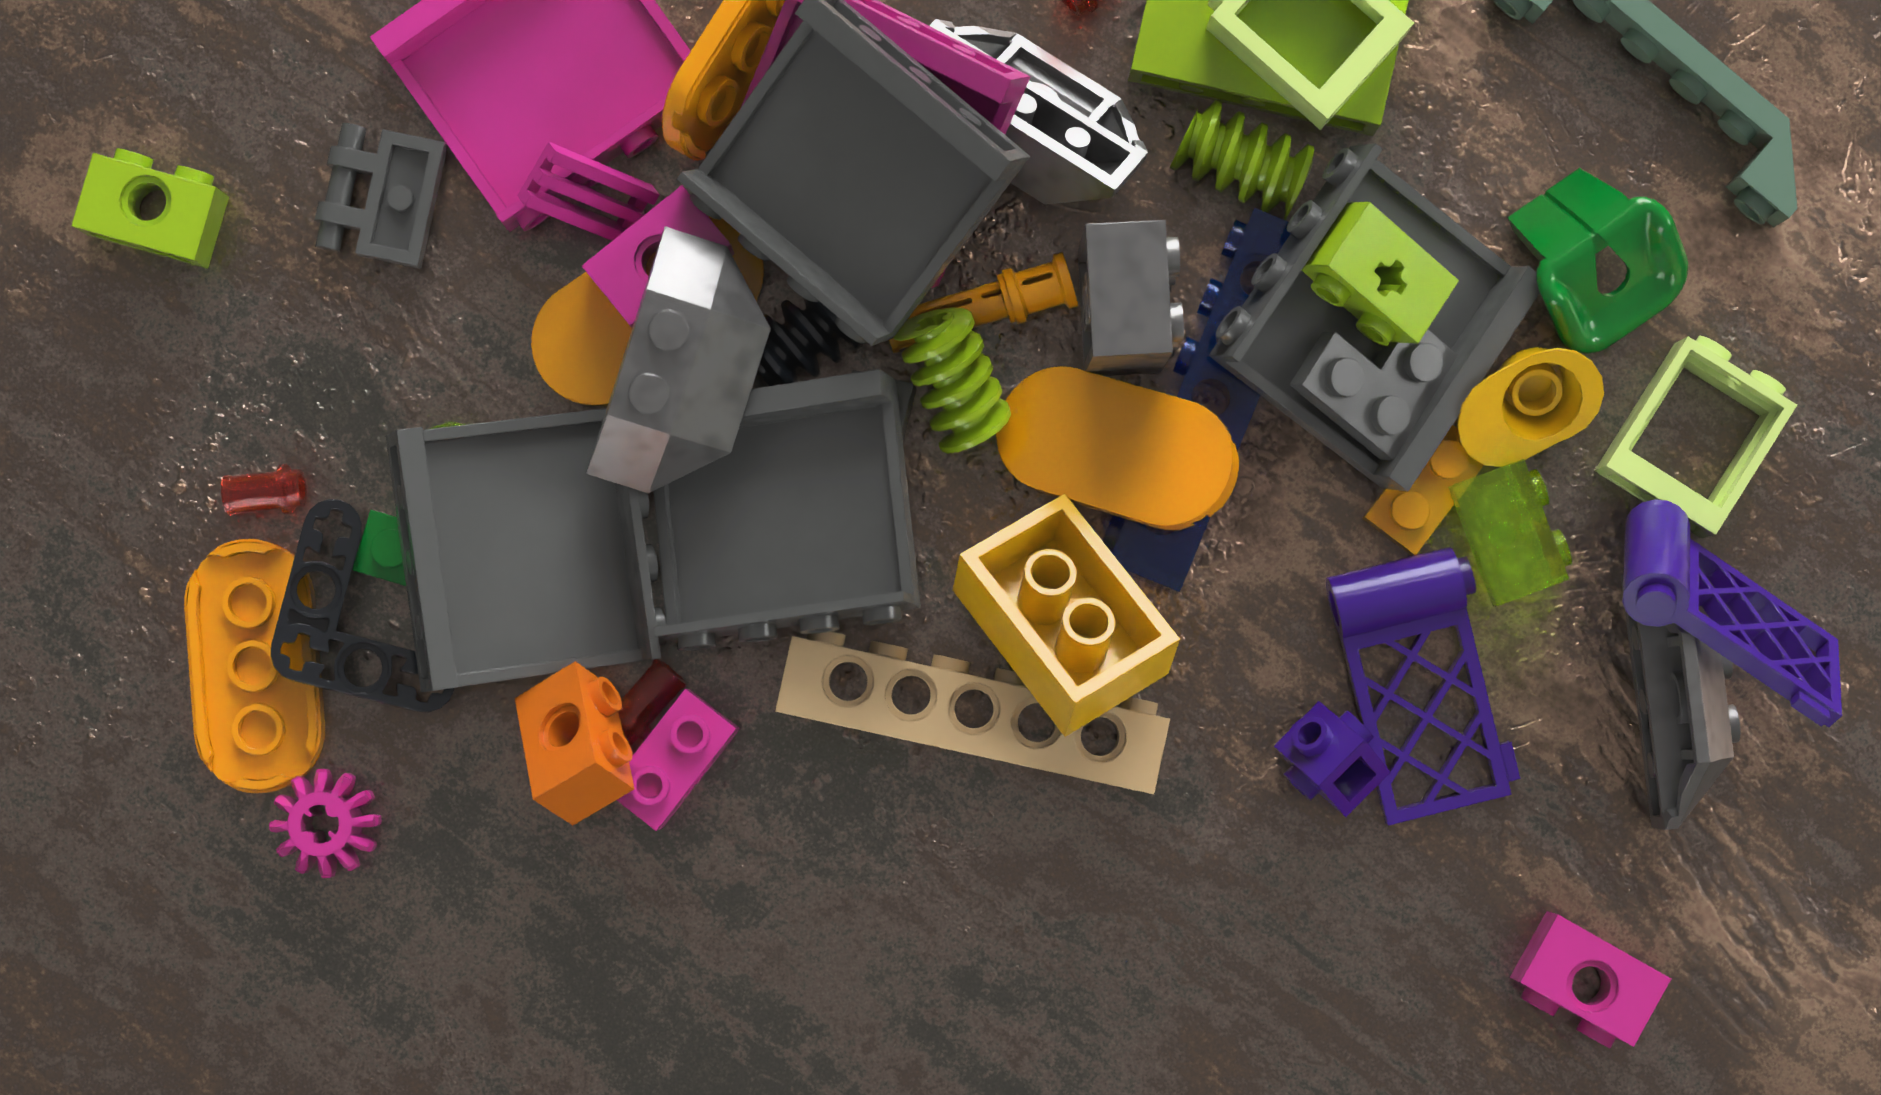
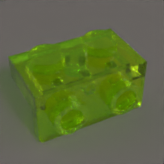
M1524 459L1448 487L1493 607L1570 580L1565 568L1572 564L1568 544L1560 529L1551 531L1543 510V506L1549 505V496L1545 483L1537 469L1528 470Z

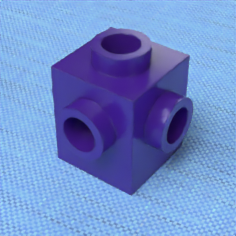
M1320 701L1301 719L1295 722L1290 730L1274 745L1277 751L1290 764V767L1283 773L1287 780L1309 801L1319 793L1345 817L1391 772L1368 745L1374 738L1372 733L1349 711L1346 710L1340 717H1337Z

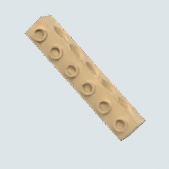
M840 633L807 634L806 639L795 636L791 637L775 712L1149 794L1155 793L1170 718L1156 716L1159 703L1130 697L1120 703L1119 707H1113L1099 717L1109 720L1114 725L1117 740L1115 746L1108 753L1093 755L1084 748L1081 741V732L1084 726L1064 737L1055 725L1051 735L1039 742L1030 741L1021 734L1018 728V718L1021 711L1030 704L1039 703L1014 671L996 668L994 679L991 680L969 675L971 662L933 654L931 666L906 661L908 648L871 641L869 652L845 648L843 646L846 635ZM845 663H854L861 666L867 675L866 690L855 700H842L834 694L831 688L832 673L838 666ZM905 677H918L930 689V701L927 707L917 714H905L893 702V689ZM966 691H981L991 700L993 707L992 716L985 725L979 728L966 727L956 717V701Z

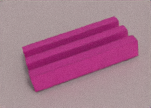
M548 142L517 196L526 207L613 241L646 214L643 210L647 203L654 205L660 194L652 184ZM555 164L631 197L627 203H624L550 171ZM543 186L619 218L617 221L611 220L542 192L540 188Z

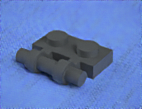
M342 123L337 146L330 147L327 166L332 168L326 199L325 202L318 201L314 221L320 223L315 247L340 252L344 230H359L360 233L355 251L358 256L421 269L448 146L442 141L382 129L377 154L362 151L367 128L355 124ZM357 174L372 175L365 209L350 207Z

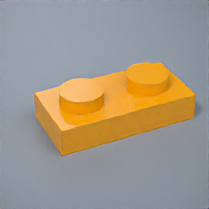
M1452 425L1410 490L1384 489L1362 519L1409 555L1415 556L1484 464L1468 455L1459 441L1458 428Z

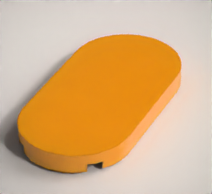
M785 0L722 1L675 75L667 93L662 113V131L666 143L672 149L693 160L699 161L706 158V152L713 148L740 110Z
M708 216L731 244L735 253L732 256L757 302L763 287L764 261L752 255L738 241L740 233L723 218L717 220ZM654 252L647 261L646 273L648 276L650 274L656 252ZM585 272L554 293L545 302L536 317L532 330L531 348L537 370L544 381L561 397L582 405L608 406L632 328L587 272Z
M1066 366L1050 367L1031 374L1021 381L1005 400L1010 407L1011 416L1008 423L996 433L1000 457L1006 468L1016 479L1040 493L1056 498L1065 493L1071 502L1158 529L1181 530L1194 526V522L1200 521L1206 515L1211 517L1224 506L1235 487L1239 471V457L1236 445L1232 442L1231 434L1217 415L1193 401Z
M258 539L234 540L214 549L201 562L198 569L194 570L187 583L184 596L193 730L197 752L206 767L218 779L224 781L230 787L246 793H269L291 786L293 778L305 776L315 765L325 740L323 689L282 677L274 668L271 660V644L295 556L279 545ZM307 574L300 580L297 586V595L305 606L316 609L313 583L309 574ZM298 634L294 644L283 643L280 654L290 658V669L302 671L305 662L320 663V652L309 647L310 637Z

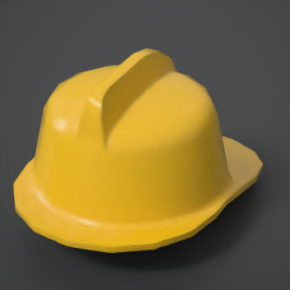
M1539 347L1520 350L1507 358L1497 372L1489 375L1471 390L1461 405L1457 422L1459 441L1471 458L1486 466L1506 467L1522 462L1587 428L1599 413L1604 397L1602 375L1592 360L1575 350Z

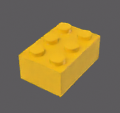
M1065 493L969 548L959 556L952 591L1064 737L1169 673L1180 638Z

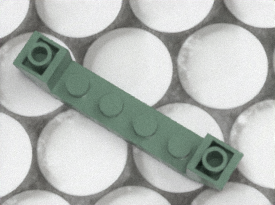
M1493 0L1510 17L1517 20L1525 17L1532 24L1553 2V0ZM1572 0L1575 6L1588 18L1598 23L1605 20L1623 35L1621 38L1622 45L1634 57L1644 63H1651L1653 60L1672 76L1669 79V83L1680 96L1693 104L1703 102L1720 117L1718 125L1730 138L1742 145H1748L1750 142L1757 148L1755 153L1726 185V188L1737 196L1734 199V204L1745 216L1758 224L1768 222L1772 227L1779 225L1792 216L1797 210L1790 119L1649 0Z

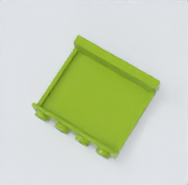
M1146 0L1128 81L1310 122L1206 29L1210 16L1214 12L1207 5L1209 0ZM1250 0L1237 15L1243 23L1318 89L1327 82L1377 26L1372 19L1350 0ZM1389 0L1406 15L1409 0ZM1399 44L1325 126L1370 136L1376 133L1382 123Z

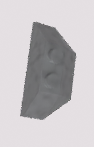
M935 19L929 25L1031 76L1005 135L1030 155V158L1011 183L1043 204H1056L1113 198L1145 161L1148 151L1143 141H1139L1135 124L1122 98L1018 33L979 26L954 27L953 22Z
M666 226L664 227L586 474L650 493L731 453L771 328L727 246Z
M1622 575V576H1621V582H1622V590H1623V575ZM1625 611L1651 828L1662 830L1678 829L1734 758L1733 743L1740 741L1741 729L1738 711L1734 704L1728 705L1725 679H1731L1733 663L1675 623L1661 627L1646 626L1633 620Z

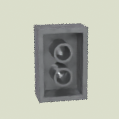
M1166 220L1085 224L1078 249L1084 370L1102 376L1160 373L1169 358L1174 357L1175 350L1179 349V342L1184 341L1182 303H1170L1171 285H1175L1176 277L1180 276L1178 237L1166 236Z

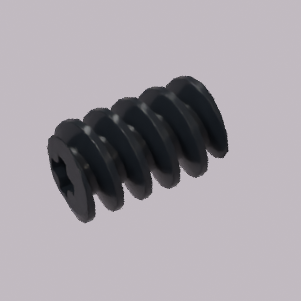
M803 298L806 307L804 310H801L789 300H785L781 303L785 323L781 325L769 315L764 314L771 329L758 371L768 386H775L774 383L777 381L782 384L798 382L795 370L798 367H801L816 378L821 374L817 354L821 352L835 363H838L842 360L838 340L843 338L857 349L862 347L863 344L854 341L844 334L835 323L837 316L819 300L818 302H812Z

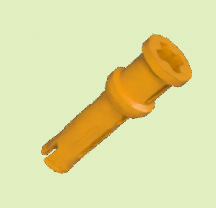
M1059 252L1053 254L1051 262L1015 272L1011 267L1001 270L1002 273L996 274L998 281L919 304L908 319L936 309L957 307L971 311L975 321L973 328L1008 317L1010 323L1017 322V324L1027 322L1029 314L1062 304L1071 309L1078 307V301L1064 254ZM894 338L889 339L893 353L900 352V350L916 343L914 338L903 341L895 340Z

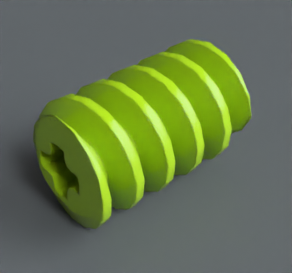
M1217 100L1203 113L1196 111L1170 165V169L1175 171L1188 158H1192L1193 180H1201L1213 168L1216 170V191L1222 192L1236 179L1240 181L1238 201L1245 203L1259 190L1263 192L1261 212L1268 214L1281 201L1286 203L1285 222L1312 168L1314 146L1307 144L1292 157L1290 156L1291 135L1287 133L1281 135L1269 146L1267 145L1268 124L1261 122L1246 135L1244 134L1245 113L1238 111L1230 120L1223 124L1221 123L1222 103Z
M957 307L936 309L912 317L904 323L894 337L895 340L899 341L914 338L916 342L902 352V358L904 363L911 364L923 361L925 364L911 375V380L915 386L930 384L934 386V388L920 398L922 407L926 409L943 408L929 422L933 431L952 430L950 434L943 437L939 442L940 451L947 454L960 452L986 441L999 432L1008 423L1011 416L1008 402L1000 398L1002 388L999 380L990 376L993 371L991 360L988 356L981 353L984 348L981 335L972 331L975 325L971 311Z

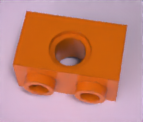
M575 661L515 697L534 801L573 826L635 789L629 764L632 760V750L623 735L619 715L622 701L617 689L607 678L603 676L597 677Z

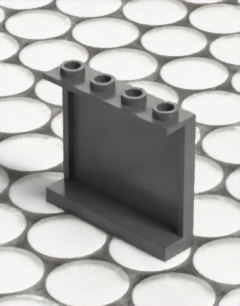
M804 0L795 12L803 22L698 169L681 172L677 180L692 192L690 200L700 211L717 220L723 218L740 233L738 241L748 252L765 261L771 259L788 274L786 281L796 293L812 302H818L819 300L837 316L835 323L844 334L856 342L862 344L868 342L873 346L895 337L1030 158V155L846 1Z
M1376 143L1343 148L1327 164L1322 178L1326 181L1313 201L1305 202L1292 216L1287 226L1290 236L1278 254L1273 253L1269 255L1259 265L1251 280V284L1255 288L1242 307L1237 306L1233 308L1221 321L1215 334L1219 341L1209 356L1383 489L1409 491L1459 416L1461 405L1471 390L1483 380L1540 294L1536 281L1537 272L1530 266L1511 267L1377 160V157L1383 150ZM1347 202H1371L1459 280L1428 328L1430 332L1458 354L1394 460H1380L1289 385L1322 332H1336L1371 362L1374 361L1383 346L1370 340L1357 329L1356 323L1358 319L1347 309L1334 306L1320 298L1311 289L1313 280L1301 271Z
M880 369L751 389L731 453L653 491L666 625L654 627L655 637L677 643L678 651L711 649L716 647L715 637L738 634L739 642L743 643L769 641L778 638L777 628L800 625V630L803 634L826 633L840 629L839 619L860 616L863 618L864 625L889 624L902 620V610L921 608L897 382Z
M607 408L424 430L423 427L399 429L385 436L421 692L553 674L575 661L588 669L661 658L660 645H665L666 640L655 637L654 627L664 626L666 621L662 609L654 607L651 582L657 581L658 563L653 545L645 544L642 519L647 518L649 515L648 493L586 474Z

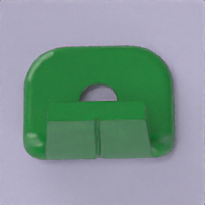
M1578 168L1546 190L1544 195L1540 194L1507 217L1514 233L1539 261L1536 273L1537 286L1561 342L1568 349L1575 350L1581 354L1597 353L1607 349L1657 315L1677 298L1687 280L1688 258L1675 222L1668 210L1656 200L1645 196L1629 199L1622 192L1581 168ZM1609 246L1625 263L1627 273L1624 281L1616 290L1610 293H1600L1597 286L1595 254Z

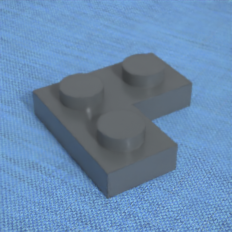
M1427 329L1418 344L1390 342L1387 346L1383 345L1374 361L1371 362L1336 332H1322L1289 385L1380 460H1394L1458 354Z

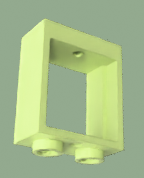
M1209 0L1207 5L1214 12L1210 16L1206 29L1321 130L1402 41L1414 22L1389 0H1350L1372 19L1377 26L1320 89L1313 85L1237 17L1250 0Z
M1687 336L1674 343L1594 471L1643 502L1656 499L1667 500L1678 505L1688 516L1690 532L1702 539L1718 533L1797 407V404L1782 396L1786 388L1773 377L1758 370H1752L1749 375L1730 363L1729 359L1732 354L1719 343L1704 336H1698L1696 341ZM1683 368L1759 415L1758 420L1708 499L1632 452L1633 447Z

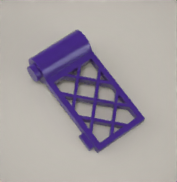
M1654 499L1642 502L1630 511L1625 523L1622 603L1626 613L1633 620L1646 626L1655 627L1672 623L1677 624L1789 700L1791 707L1821 727L1823 725L1830 727L1842 717L1839 645L1837 638L1690 538L1688 516L1678 505L1667 500ZM1699 606H1702L1709 617L1699 611ZM1809 648L1816 652V657L1812 654Z
M1451 547L1327 577L1326 590L1329 606L1340 636L1360 722L1374 736L1368 745L1385 765L1383 748L1396 755L1388 768L1391 772L1377 786L1385 824L1389 826L1512 795L1509 782L1521 778L1512 742L1499 743L1467 611V595L1476 593L1475 579L1467 556L1457 558L1454 550ZM1455 625L1461 650L1447 672L1417 655L1431 631ZM1417 635L1409 649L1395 641ZM1385 643L1405 655L1385 688L1365 676L1359 649ZM1413 661L1443 678L1424 711L1394 694ZM1463 665H1465L1469 685L1456 678ZM1452 684L1470 694L1475 707V713L1462 734L1432 717ZM1367 685L1381 693L1374 707H1372ZM1390 699L1419 716L1418 721L1401 749L1380 738L1376 724ZM1428 723L1458 740L1439 772L1409 755ZM1478 727L1480 728L1484 747L1471 740ZM1467 746L1487 757L1493 781L1492 784L1466 790L1448 779ZM1405 761L1435 778L1420 802L1400 807L1396 806L1391 784ZM1443 784L1456 791V793L1436 797Z

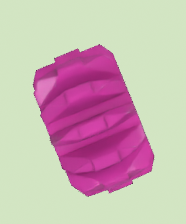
M317 769L314 777V787L304 776H296L291 780L292 789L299 800L286 795H278L275 798L274 804L279 809L289 813L288 819L271 821L269 823V830L275 833L285 831L289 833L290 839L281 843L276 849L280 857L288 856L297 850H301L295 866L297 872L301 874L308 873L317 860L321 877L331 878L335 876L337 870V859L348 871H353L360 866L359 858L352 846L367 852L375 850L377 842L361 832L363 827L381 825L382 818L378 814L362 816L360 808L371 803L375 796L371 790H364L351 798L350 794L356 780L353 774L344 773L338 779L336 785L333 786V777L330 770ZM323 805L325 806L327 816L338 817L339 821L338 830L328 832V835L332 838L330 841H326V835L323 830H314L312 824L314 816L323 815L320 809Z

